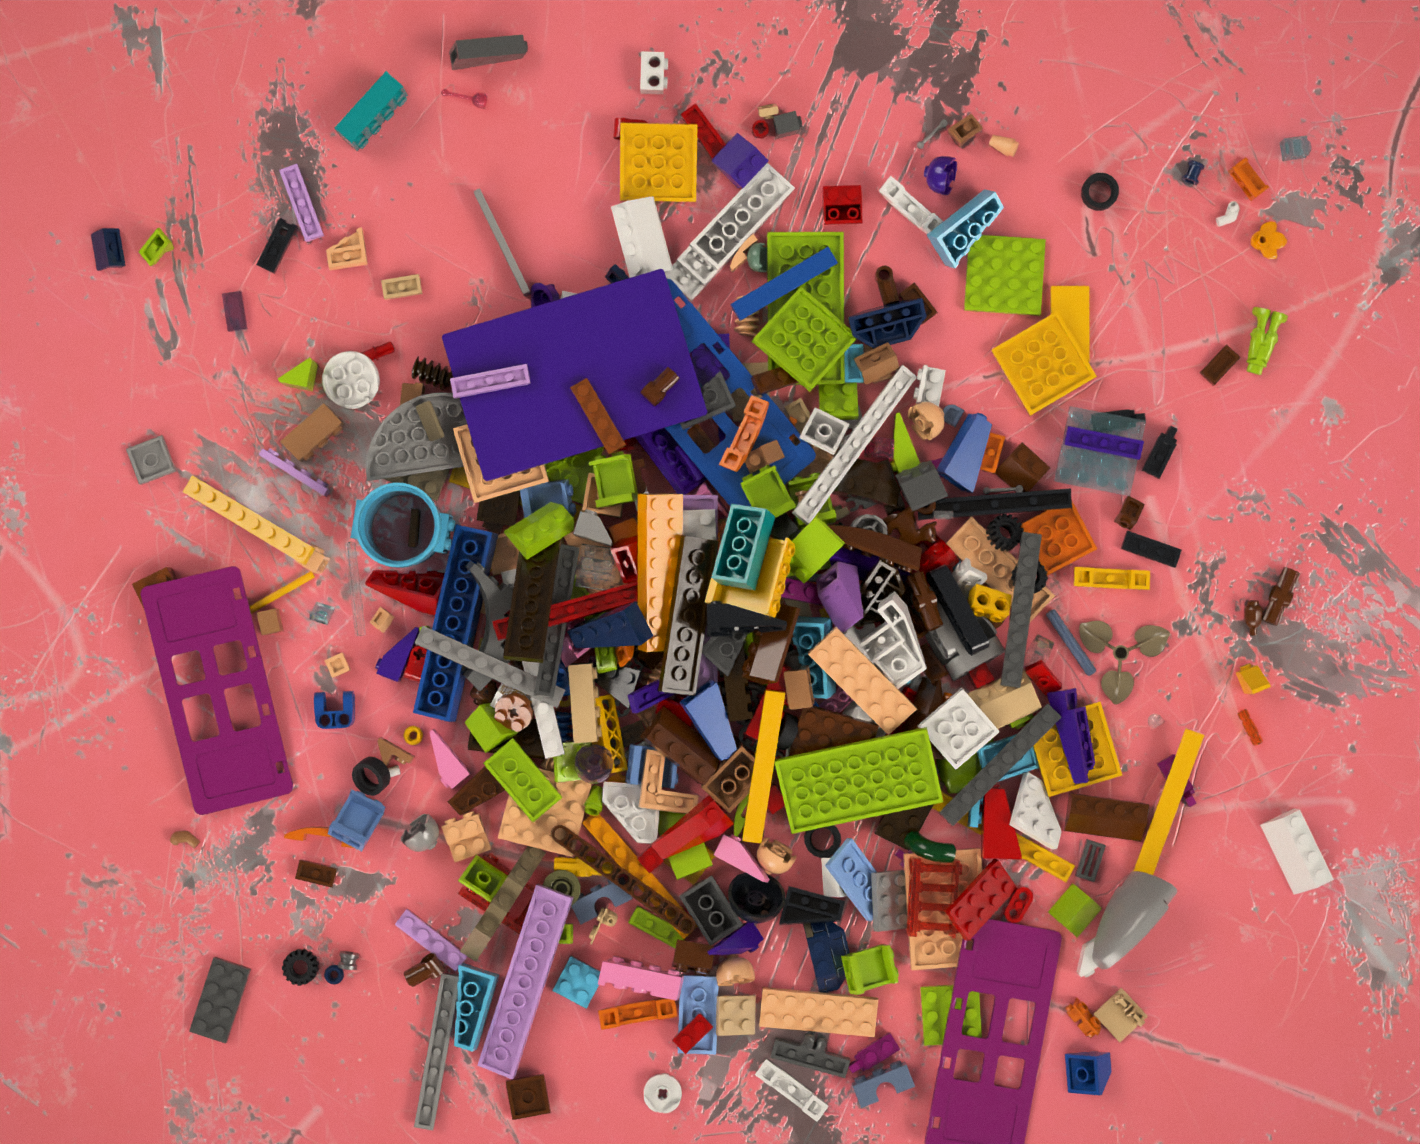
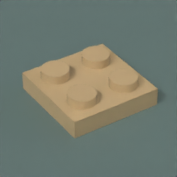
M717 996L716 1035H755L756 996Z

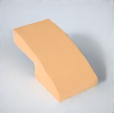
M753 234L736 252L730 265L731 272H734L747 261V256L744 253L749 250L752 244L758 242Z

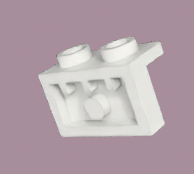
M924 365L922 369L918 370L917 380H920L919 388L915 387L913 399H916V404L931 402L939 407L946 370L928 367V365Z
M968 558L959 563L952 572L966 600H968L969 591L976 584L982 585L987 580V574L972 567Z

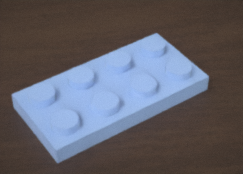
M847 838L825 864V867L865 920L872 921L871 873L877 871L854 840Z
M684 975L679 998L678 1033L699 1013L713 1025V1028L686 1054L716 1055V1004L719 988L716 976ZM678 1047V1053H684V1052Z

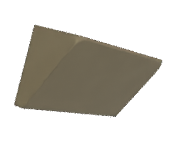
M431 401L417 405L416 410L429 441L444 437V432Z

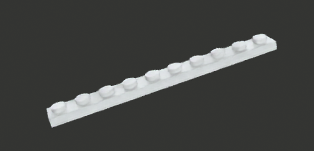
M901 365L792 512L806 525L813 520L917 378L904 365Z
M516 569L501 572L503 583L507 586L511 584L514 587ZM522 661L524 671L537 677L539 663ZM531 697L545 758L564 755L565 752L554 707Z

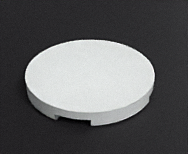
M345 351L333 356L326 364L322 374V385L331 401L347 409H356L368 404L376 396L380 385V376L376 365L369 357L360 352Z

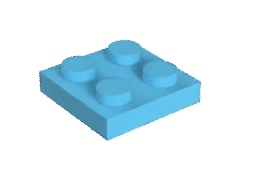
M570 956L552 991L587 1009L599 986L600 971Z

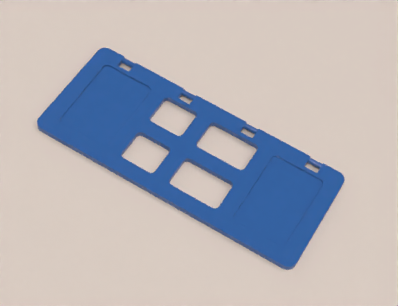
M667 279L673 301L679 296L686 304L683 308H680L674 301L689 353L700 344H705L729 372L730 377L725 382L730 394L738 388H742L749 397L753 396L751 393L754 389L751 380L752 375L686 298L678 286L671 279ZM716 342L724 349L721 354H718L713 348ZM698 381L699 386H700V389H701L703 386H702V384ZM765 393L761 394L762 397L760 399L768 401L769 406L762 428L751 451L777 440L785 458L770 464V467L775 465L785 485L814 461L816 453L808 442L799 438L801 434L768 394ZM725 412L712 417V419L724 432L726 438L707 454L703 453L687 434L688 429L691 427L682 430L679 423L665 428L730 507L731 504L751 507L740 486V483L743 482L742 478L751 474L745 462L738 472L719 465L726 448H730L739 429ZM792 434L801 442L797 446L789 439ZM757 470V471L753 472V473H752L753 476L759 474L760 471Z

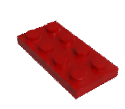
M993 859L945 912L963 939L970 941L1017 887L1000 861Z

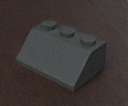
M712 875L679 894L680 899L709 945H713L743 925Z

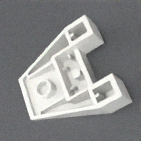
M894 591L879 603L877 611L886 620L883 624L863 638L853 627H850L843 634L899 689L926 670L927 667L908 607Z

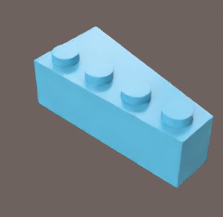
M984 189L927 234L945 266L955 269L959 265L960 259L970 251L969 248L982 236L981 233L987 226L989 227L1003 210L1004 206L996 192Z
M798 616L792 639L798 650L799 663L802 666L809 665L814 698L828 699L836 693V682L808 655V652L833 630L832 620L826 617Z
M462 963L458 965L459 980L457 983L458 999L456 1002L457 1018L455 1021L454 1046L473 1052L478 1049L499 974Z

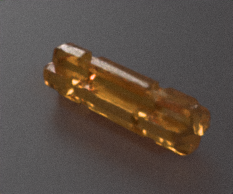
M1241 710L1237 715L1243 721L1242 725L1248 736L1251 737L1252 744L1254 746L1261 744L1263 739L1261 735H1258L1259 731L1252 718H1250L1248 710Z

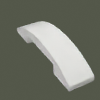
M892 176L879 189L880 194L896 210L924 233H930L944 222L904 190L905 187Z
M768 1059L764 1061L755 1074L817 1122L829 1107L811 1090Z

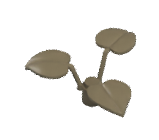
M1091 621L1081 623L1079 626L1080 638L1089 651L1101 653L1106 645L1113 650V656L1118 660V672L1108 671L1101 681L1104 693L1115 705L1123 702L1130 695L1134 686L1132 674L1121 672L1122 661L1127 659L1129 651L1140 647L1141 653L1145 656H1157L1164 650L1170 635L1168 630L1160 626L1147 625L1139 628L1134 635L1138 644L1129 648L1123 645L1114 647L1108 643L1112 639L1113 633L1107 623Z

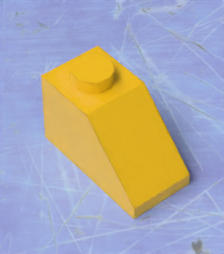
M1251 663L1241 666L1240 671L1236 672L1244 694H1255L1271 687L1258 665L1251 666Z

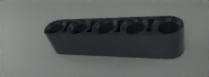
M942 565L927 572V580L968 654L972 656L989 648V640L949 568L946 565Z

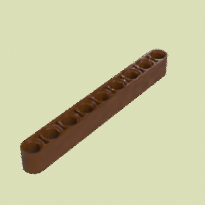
M557 825L552 829L551 837L556 843L673 927L685 934L691 933L695 929V921L692 917L567 827ZM558 828H562L565 831V837L561 840L557 839L554 835L555 830ZM575 839L581 843V847L577 851L572 850L570 847L571 842ZM589 851H594L597 855L594 862H589L586 859ZM606 862L612 864V871L610 873L602 871V866ZM620 874L628 876V881L624 885L618 882ZM637 885H641L644 888V892L640 896L634 894V887ZM654 896L659 898V905L657 907H651L649 904L650 899ZM668 908L675 910V915L671 919H668L665 915V911ZM684 919H689L691 922V926L687 930H683L681 927V922Z

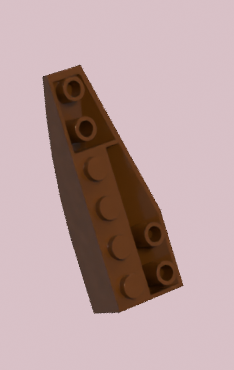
M826 524L845 542L843 548L851 551L857 548L862 550L861 554L870 558H872V555L878 556L879 560L882 559L892 566L896 563V568L910 573L912 570L918 571L920 568L922 548L864 528Z

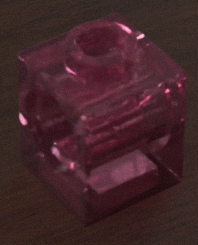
M885 437L872 438L865 447L864 458L875 460L894 458V439Z

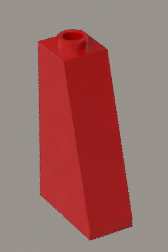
M995 784L983 796L981 858L1022 860L1015 828L1009 825L1011 812L1005 789L999 788L998 784Z

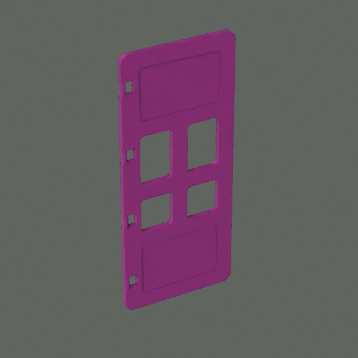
M230 566L144 587L141 590V598L194 811L199 815H205L289 794L293 790V782L240 569L236 566ZM239 587L242 599L236 600L233 589ZM237 640L241 641L247 669L221 675L214 653V646ZM254 645L256 657L250 658L247 647ZM195 650L199 651L205 679L179 685L172 663V656ZM250 683L253 687L261 725L235 731L232 726L224 690ZM207 693L211 696L219 735L193 741L190 736L182 701L185 698ZM268 703L270 714L264 716L262 705ZM282 761L285 772L278 773L276 762Z
M989 919L971 938L973 939L971 950L966 949L967 940L962 939L929 1114V1123L924 1141L925 1144H1024L1062 936L1055 930ZM971 991L991 994L995 997L989 1032L986 1038L962 1034L968 994ZM956 998H962L960 1009L955 1008ZM1011 998L1035 1003L1029 1040L1026 1045L1002 1040L1008 1003ZM959 1049L984 1053L980 1080L978 1082L955 1079L953 1077ZM1000 1056L1024 1059L1019 1088L994 1085L998 1058ZM946 1057L951 1058L949 1069L944 1068ZM934 1117H940L938 1128L933 1127Z

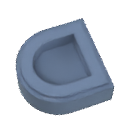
M956 405L946 406L943 409L944 422L955 428L965 410Z

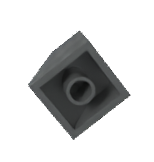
M931 460L922 462L914 468L903 470L900 474L895 475L901 493L912 511L948 496Z

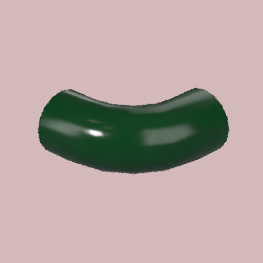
M911 831L904 839L905 846L914 854L924 859L944 863H952L955 859L956 849L952 843H940L929 840L917 831Z

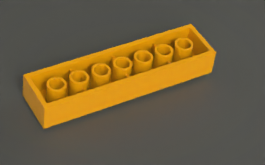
M638 494V606L653 634V637L645 643L638 645V650L664 651L681 535H683V494Z

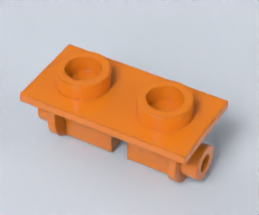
M1077 997L1073 1005L1070 1003L1066 1006V1013L1075 1023L1080 1019L1082 1020L1078 1027L1086 1037L1092 1038L1095 1034L1099 1035L1102 1028L1101 1023L1097 1017L1092 1016L1083 1001H1080Z

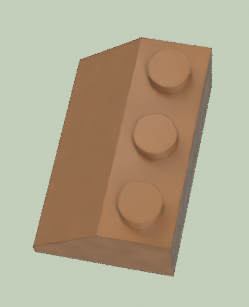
M323 403L280 442L299 461L305 460L306 462L314 456L313 452L318 447L321 449L328 444V439L332 435L337 436L343 430L342 426L345 424L329 406Z
M741 741L736 746L737 750L733 752V755L718 764L717 770L706 785L701 784V788L710 794L728 813L749 794L755 754Z

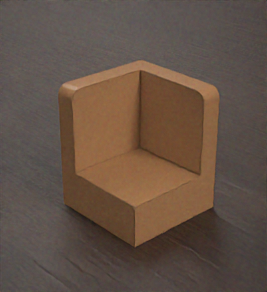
M274 608L257 613L261 635L284 631L279 609Z

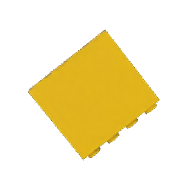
M769 538L756 590L720 585L711 578L705 602L711 604L712 601H721L722 604L727 603L775 618L780 610V599L785 591V580L790 572V561L795 554V543L789 538H785V540Z

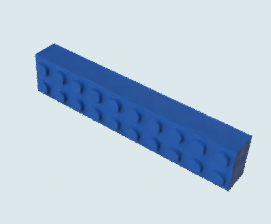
M456 524L432 630L473 648L483 596L475 578L465 566L470 561L475 564L479 562L486 569L484 573L489 577L499 534ZM427 650L413 713L448 722H456L466 679L462 674L467 670V667Z

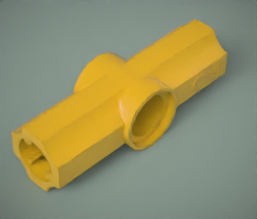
M576 856L575 858H554V872L566 870L578 877L602 876ZM586 856V859L589 862H594L596 860V858ZM609 862L604 863L602 871L610 873L612 871V864Z

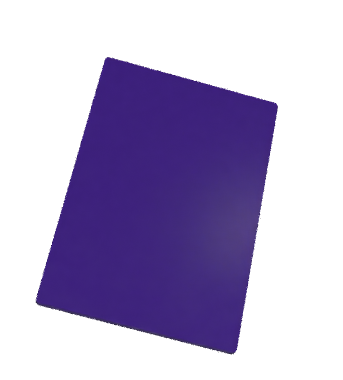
M663 269L459 329L442 336L454 378L523 364L528 366L531 384L460 398L485 481L498 479L604 446L570 387L585 378L589 380L623 440L696 419L707 414L706 405ZM669 367L677 374L680 380L666 393L664 399L654 407L640 392L650 381H654Z

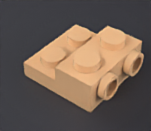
M474 811L463 814V819L456 821V818L444 821L445 825L441 826L454 862L492 849L480 813L474 814Z

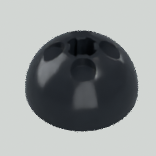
M745 872L732 880L729 885L728 899L732 910L739 918L749 923L758 924L768 922L780 913L785 903V892L781 884L772 876L766 874L770 879L767 883Z

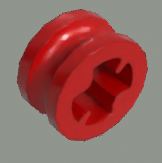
M764 120L755 121L752 126L753 135L759 139L765 138L769 133L768 123ZM759 125H763V128L766 129L762 134L755 130Z

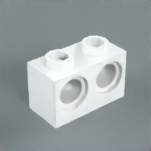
M641 51V94H664V89H667L668 77H664V70H668V58H665L664 52ZM657 60L660 64L658 67H651L650 62ZM651 79H657L659 81V84L657 86H651L649 84V81Z

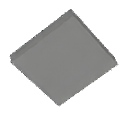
M162 435L126 449L139 485L176 472Z

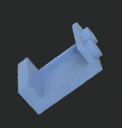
M569 479L549 481L520 490L524 518L550 502L563 505L572 517L576 514L575 503H572L571 498L573 496V487L569 484Z
M630 744L627 763L628 770L626 771L625 778L626 783L641 785L645 750H656L655 748ZM665 757L662 787L674 789L678 783L677 766Z
M351 790L335 821L333 820L329 826L328 835L362 852L384 815L386 807L380 801L372 800L360 791Z

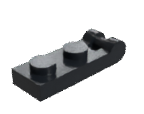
M280 218L256 265L275 274L293 236L298 230V226L295 224L290 225L286 223V220ZM282 230L287 231L286 236L280 234Z

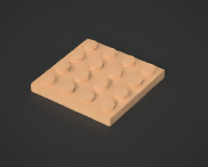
M468 425L453 428L474 503L549 482L545 465L491 481H485Z
M540 769L563 798L532 822L509 795L498 838L573 857L572 853L552 839L551 831L555 826L563 825L576 835H579L585 812L584 803L589 796L592 782L575 780L558 783L555 782L554 772ZM558 828L555 830L554 835L557 839L561 840L565 837V831L562 828ZM576 839L570 844L572 850H575Z

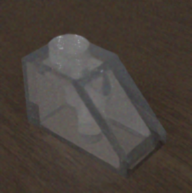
M1037 634L1025 654L1024 670L1026 666L1041 659L1046 663L1050 657L1054 642Z

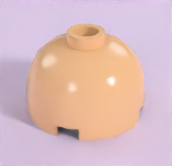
M921 402L910 407L908 410V419L912 418L915 424L911 425V427L922 440H932L944 428V412L937 405L931 402Z
M763 838L757 851V860L764 872L767 874H782L788 871L796 860V855L794 857L791 855L793 851L778 840L770 842L768 841L770 838Z
M731 954L718 965L716 980L718 986H733L736 983L741 985L754 981L755 973L752 964L747 959L738 957V954Z

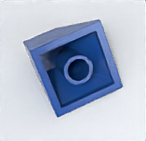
M1090 1051L1065 1054L1068 1093L1102 1095L1112 1072L1110 1052Z

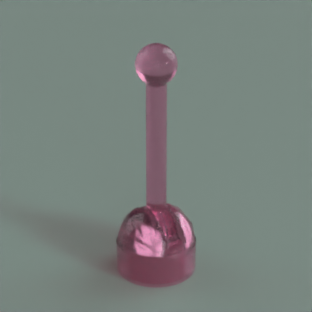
M447 89L441 91L444 97L449 95L472 100L474 106L484 109L487 103L486 93H476L472 97L449 92Z

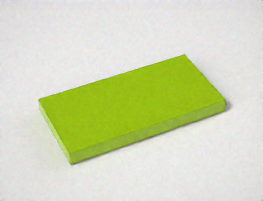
M514 738L483 763L532 822L563 798Z
M659 811V836L686 814ZM704 843L668 857L677 880L713 866Z

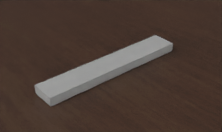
M479 188L474 191V195L523 295L526 297L531 292Z

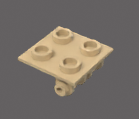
M608 904L606 909L601 908L597 920L600 922L598 926H593L589 938L592 939L591 945L601 923L610 927L617 923L618 915L608 909Z
M1122 988L1094 1013L1098 1020L1119 1042L1137 1026L1141 1027L1145 1023L1144 1020L1148 1017Z

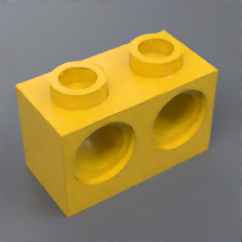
M976 584L969 591L967 602L975 616L989 618L993 622H1003L1009 616L1012 595Z

